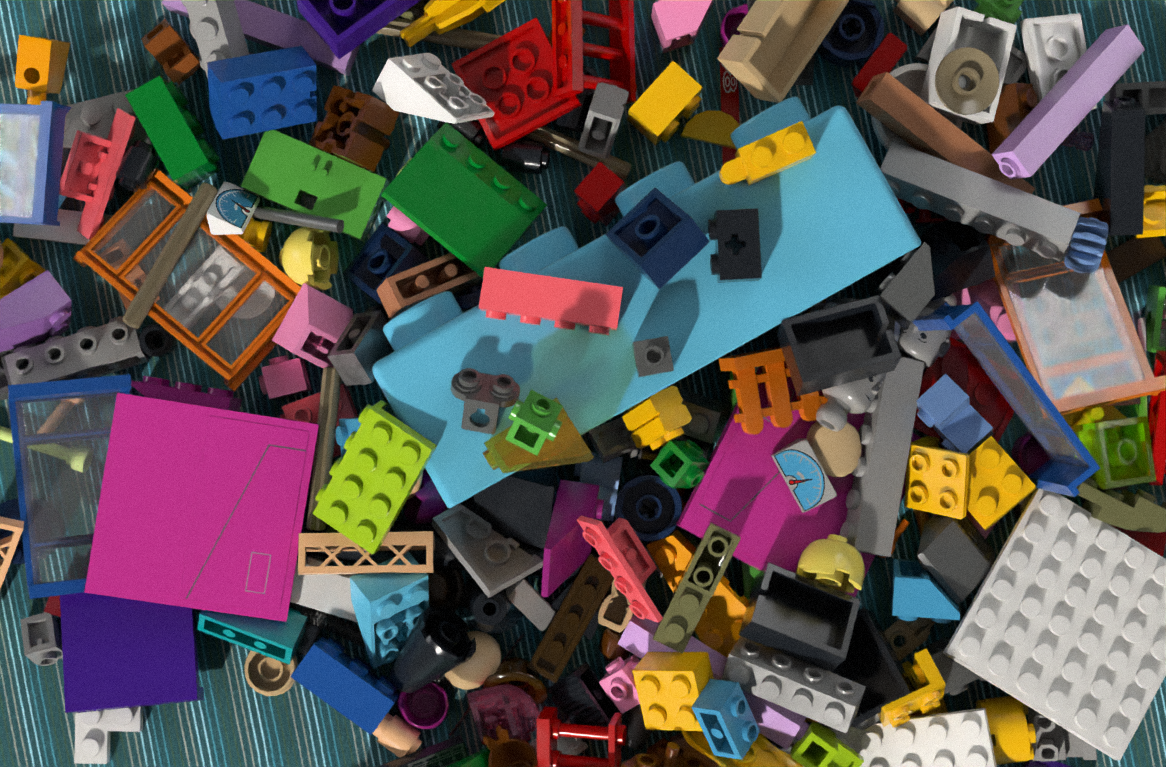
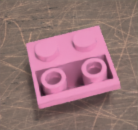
M657 0L658 2L653 3L651 19L663 53L694 43L714 0Z
M303 283L272 341L323 369L324 367H334L327 356L352 319L353 309Z

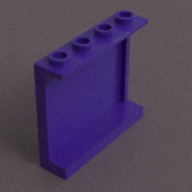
M84 592L60 595L65 713H84L204 700V687L199 686L194 608Z

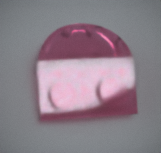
M498 685L467 694L482 745H485L483 741L484 735H489L493 739L497 738L496 728L499 724L508 730L509 738H518L527 742L531 740V733L537 728V717L540 714V710L536 702L524 690L513 685Z

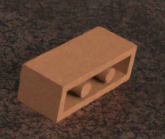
M449 253L386 278L376 291L391 320L407 309L444 291H450L452 294L472 287L482 277L454 254Z

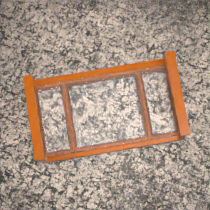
M156 168L147 188L138 189L96 235L76 253L74 260L82 267L86 265L91 267L124 296L133 301L193 197ZM205 215L147 315L224 377V384L235 392L277 345L272 339L301 287L239 235L211 234L207 215Z
M1098 198L1064 205L1066 208L1079 212V218L1092 217L1097 219L1103 210ZM986 234L984 239L990 245L996 276L994 280L1026 368L1061 415L1147 395L1157 396L1161 391L1166 390V375L1154 377L1105 249L1099 268L1093 274H1083L1065 266L1064 260L1067 249L1061 260L1058 261L1053 258L1042 257L1035 251L1022 246L1011 245L1002 238ZM1040 404L1045 420L1051 419Z

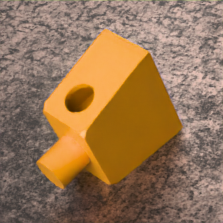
M19 35L15 87L27 90L26 104L41 105V101L47 100V93L60 94L70 47L69 42L37 36Z

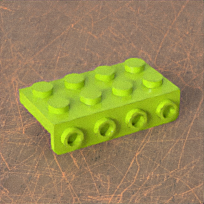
M380 400L373 406L368 404L358 418V422L361 425L358 431L352 432L346 440L343 448L347 451L343 458L340 457L330 469L329 474L333 477L329 484H324L316 495L315 500L318 501V504L313 512L316 517L372 555L379 550L437 447L436 444L386 412L387 403L383 400Z

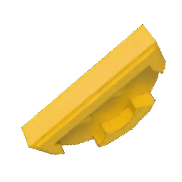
M707 110L696 114L686 123L681 137L736 149L730 134L740 124L731 115L722 111Z

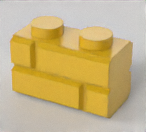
M670 386L623 413L622 418L627 429L632 430L631 437L637 448L642 449L650 445L653 451L684 434L682 427L690 423L692 417L686 405H682L683 399L677 387Z

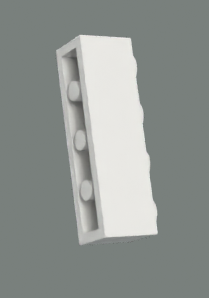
M307 557L306 566H320L324 561ZM297 559L290 602L358 622L351 601L350 577L355 574L299 575Z

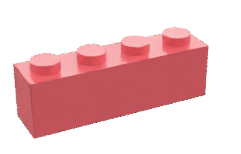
M485 267L479 309L486 311V318L506 320L508 314L521 316L520 323L540 325L542 319L555 321L554 327L559 329L575 330V324L589 326V333L609 335L610 329L617 330L623 287Z

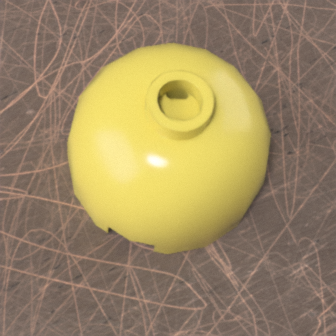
M301 227L290 234L280 250L279 261L281 266L284 268L286 275L300 287H302L303 283L316 290H327L332 286L328 281L331 274H337L339 254L337 241H330L329 233L331 231Z
M830 534L827 539L815 540L805 548L798 561L796 574L843 593H854L855 588L862 589L865 565L861 554L854 546L847 543V538Z

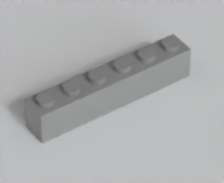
M892 141L880 168L897 198L912 203L919 209H927L943 215L950 221H958L971 226L978 232L1002 238L1011 245L1022 246L1035 251L1045 258L1061 260L1080 216L1079 212L895 141Z
M901 357L895 370L886 373L879 392L865 411L863 425H861L858 431L862 447L861 457H859L858 465L852 472L854 476L852 489L848 492L846 498L848 512L846 522L841 527L840 536L847 538V543L854 546L859 552L891 557L917 410L916 400L919 398L925 362Z

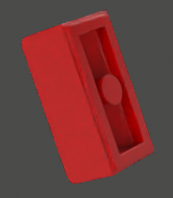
M893 33L886 35L852 80L851 86L858 99L872 77L885 72L890 73L908 49V46Z

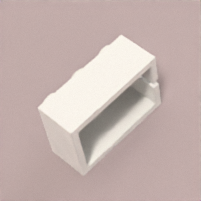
M958 6L940 14L920 98L944 116L973 125L993 122L1017 25L992 17L984 19L985 15ZM963 47L977 48L985 52L994 61L999 73V89L995 99L985 110L972 115H961L949 110L940 101L935 88V75L941 60L953 50ZM963 76L959 78V86L961 88L966 86V79Z

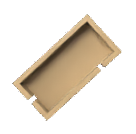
M756 0L737 28L741 34L732 35L717 59L756 99L779 103L783 101L849 0Z

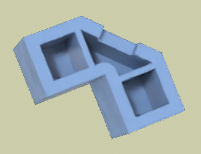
M947 374L942 376L916 400L917 408L919 409L918 417L928 427L934 428L944 440L941 445L946 450L969 455L993 435V427L970 405L969 396Z

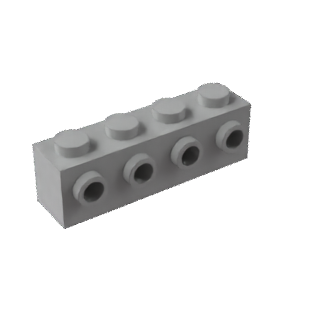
M181 0L189 15L190 32L193 38L196 39L200 52L199 62L202 69L206 72L207 79V62L250 55L234 0Z
M123 316L111 319L108 324L99 327H83L76 334L70 336L51 337L44 344L38 346L19 347L12 354L4 356L11 384L101 377L149 362L147 354L142 350L139 343L140 329L128 326L123 322Z
M742 636L729 653L721 679L739 682L743 691L846 734L858 712L866 686Z

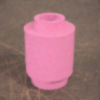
M395 206L392 207L386 216L391 220L388 226L412 244L416 242L422 246L430 236Z

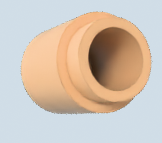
M387 713L373 732V735L378 738L377 742L399 758L416 752L422 743L418 739L421 732L398 715L393 717Z

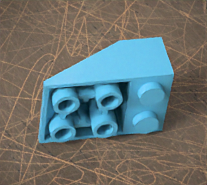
M409 552L403 556L412 565H419ZM393 558L378 565H387ZM399 560L395 565L406 564L402 560ZM427 573L355 574L350 577L351 601L370 665L373 669L382 664L390 663L398 657L420 614L429 607Z

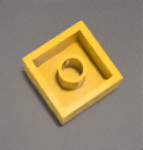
M672 61L629 108L627 120L655 146L660 140L666 143L678 130L680 118L684 116L688 119L700 106L699 103L702 99L699 96L703 87L677 63Z
M992 436L969 454L967 510L985 531L1036 489V485Z
M647 652L632 670L646 730L702 731L693 712L692 705L709 680L714 679L708 652H683V654L680 652Z

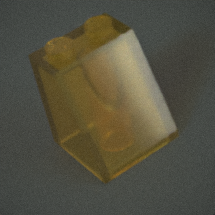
M556 397L555 399H553V401H555V402H557L558 404H560V402H559V400L557 399V397ZM562 408L557 420L563 423L554 441L546 439L538 456L505 440L511 426L484 442L487 450L482 452L493 470L500 468L502 473L582 463L594 458L564 408Z

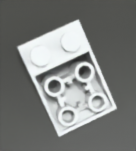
M431 53L388 58L372 89L394 111L457 124L493 117L495 114L486 105L484 98L471 92L459 76L450 73L441 65L440 59Z

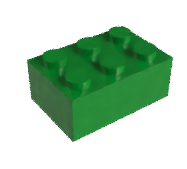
M159 75L125 95L174 182L189 189L221 171L216 163L221 160L216 149L200 135L205 130L196 115H192L189 109L186 110L185 106L189 102L181 88L176 87L173 81L168 83Z

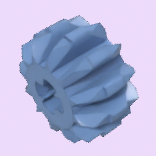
M1080 217L1078 219L1065 254L1064 263L1067 268L1083 274H1093L1099 268L1107 243L1108 224L1092 217Z

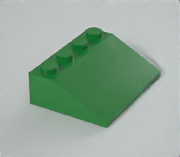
M447 122L424 144L381 194L382 197L482 278L484 268H495L528 232L547 206L545 202Z

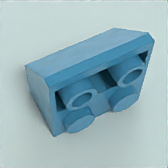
M892 559L890 587L892 616H898L899 619L904 621H916L918 617L931 618L936 623H950L951 620H960L958 604L940 587L931 572L922 568L918 560Z

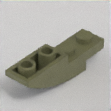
M1087 478L1076 487L1080 492L1078 496L1086 499L1082 508L1090 512L1091 517L1126 530L1166 532V502L1163 501L1161 507L1154 504L1157 497L1140 489L1137 490L1136 494L1125 489L1119 494L1106 488L1103 493L1097 490L1099 483L1090 478Z
M710 522L670 599L663 619L660 621L653 636V640L683 654L741 539L740 536Z

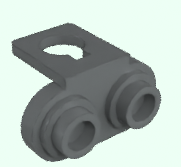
M471 368L463 369L453 376L451 392L456 398L465 401L462 429L495 434L499 407L513 406L519 399L520 387L512 377L505 374L495 376L479 373ZM478 408L485 409V414L489 417L490 421L484 424L476 423L472 420L471 415L476 413Z

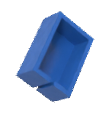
M303 46L207 62L210 120L222 139L317 121V96L313 92L316 91V64Z
M322 637L313 644L290 677L372 735L400 696V692L396 690L390 678L384 675L379 678L370 671L371 665L358 656L353 659L344 653L345 647L332 637H329L328 640Z

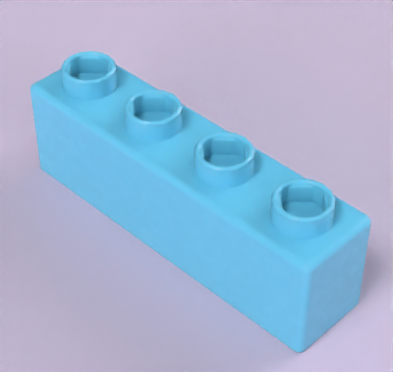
M794 96L769 107L737 127L730 134V137L738 150V148L803 121L816 151V154L811 159L748 186L746 179L733 185L724 184L719 177L720 170L695 184L684 163L677 161L647 175L626 188L615 198V203L624 217L650 191L656 188L691 216L708 240V220L714 219L716 210L758 208L762 278L759 281L717 283V275H711L710 254H716L715 240H710L696 256L659 290L623 255L605 234L579 248L566 226H561L517 248L499 262L500 269L623 287L617 330L610 329L609 335L589 333V326L575 324V330L559 329L554 327L555 321L542 319L540 325L520 323L521 316L508 314L506 320L486 318V311H481L479 305L463 313L450 291L436 294L414 305L384 325L383 332L394 352L374 363L372 373L398 420L437 445L425 469L447 508L456 506L782 323V320L794 317L921 245L920 238L845 107L834 106L811 119L800 98ZM732 237L725 247L732 249L733 255H737L738 250L743 248V245L736 242V237ZM668 336L674 371L638 378L632 343ZM466 368L495 376L501 374L509 375L520 387L519 400L524 402L529 392L533 390L562 405L563 408L557 420L563 423L554 441L546 439L538 456L505 440L514 422L508 419L514 405L499 407L495 434L462 429L465 401L456 398L451 392L453 376ZM478 408L477 412L471 415L472 420L476 423L484 424L490 421L489 417L485 414V409Z

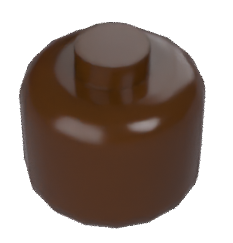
M608 627L605 629L598 648L607 661L612 662L618 657H621L623 660L628 658L630 652L618 645L624 630L619 633Z

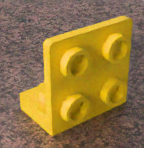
M926 436L911 442L906 467L904 507L956 519L965 518L967 512L970 456L966 453L938 448L939 438Z
M927 648L914 654L913 666H911L913 673L910 674L916 691L881 707L880 721L883 727L890 723L893 728L898 727L911 719L909 715L919 710L922 713H928L941 705L939 701L943 700L946 684Z

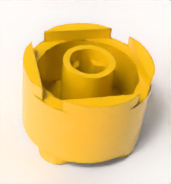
M1012 696L977 700L976 709L986 708L996 765L1033 760L1034 751L1032 743H1036V734L1033 723H1027L1025 715L1028 714V706Z

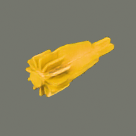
M430 0L423 7L425 10L423 12L424 15L402 29L400 36L407 46L411 47L433 31L440 35L469 23L483 14L484 11L488 13L506 0Z

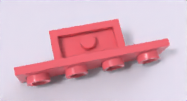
M117 108L108 138L77 130L60 181V195L86 202L77 231L89 240L103 227V214L107 202L114 195L115 174L125 155L124 152L128 140L133 137L135 132L136 117L120 108Z
M581 515L577 521L584 531L582 533L584 539L600 555L598 557L599 562L605 569L611 572L615 579V587L631 603L629 608L632 613L642 620L646 618L659 623L663 617L642 586L644 581L657 567L628 520L618 518L606 529L602 521Z

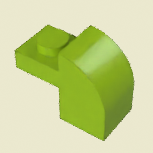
M812 722L809 725L804 736L796 741L791 748V758L804 767H860L864 762L860 754L836 738L835 732L816 722Z

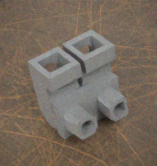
M1028 707V722L1033 723L1036 734V743H1032L1034 751L1033 761L1067 760V757H1083L1084 760H1097V749Z

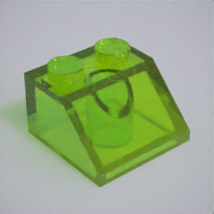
M1147 416L1071 425V429L1100 467L1091 477L1102 489L1156 481ZM1074 450L1075 458H1080Z

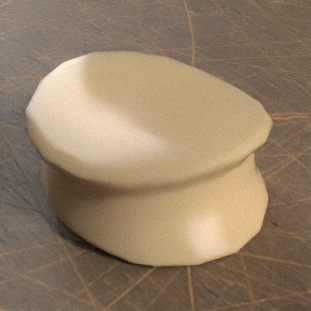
M818 421L810 427L806 439L826 475L844 477L852 473L858 465L862 449L860 436L856 428L847 422L842 430L835 432L822 426Z
M481 631L466 632L470 640L475 637L476 652L467 662L445 674L446 679L455 687L463 690L478 688L484 684L487 677L496 673L497 668L501 664L499 644L492 636Z
M250 650L244 665L245 677L249 686L256 692L265 696H277L289 690L295 682L290 677L297 668L295 654L289 665Z

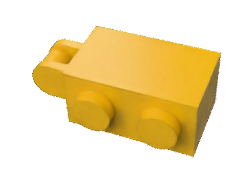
M803 121L738 148L735 153L736 158L722 166L719 172L720 180L726 185H733L746 179L748 186L811 159L816 154V151Z

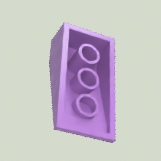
M48 270L0 299V352L44 341L50 336H60L69 328L72 300Z

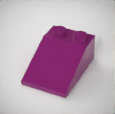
M560 480L544 547L541 597H549L587 560L592 552L593 546L584 539L582 535L584 531L577 519L581 515L596 520L602 519L604 499H599L600 485Z

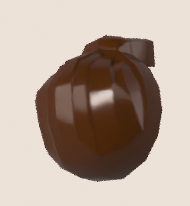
M499 724L497 726L496 739L489 735L483 736V741L490 750L488 758L489 767H538L537 753L534 747L527 741L509 738L508 730L503 725Z

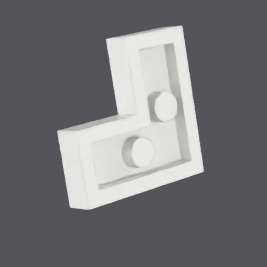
M143 707L75 713L74 763H109L111 731H142Z

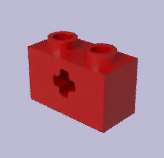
M599 162L574 190L579 199L576 204L582 209V214L592 223L596 224L600 221L607 227L620 212L615 203V198L627 186L622 179L603 163Z

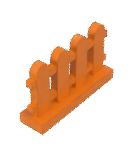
M781 346L719 358L720 370L732 371L733 380H728L729 389H735L739 413L734 414L735 423L741 422L742 429L747 434H759L764 427L763 417L770 416L771 423L775 427H789L793 421L792 411L799 410L800 417L804 421H816L818 408L821 404H826L828 401L824 395H819V392L816 391L797 396V401L790 402L786 377H791L789 369L784 367L785 358ZM762 366L763 373L755 374L754 367ZM763 382L768 401V407L761 408L757 385Z

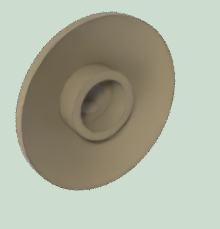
M963 47L953 50L941 60L935 75L936 92L944 106L954 113L961 115L979 113L985 110L997 95L999 89L997 67L989 55L977 48ZM961 76L966 79V86L964 88L959 86V78Z

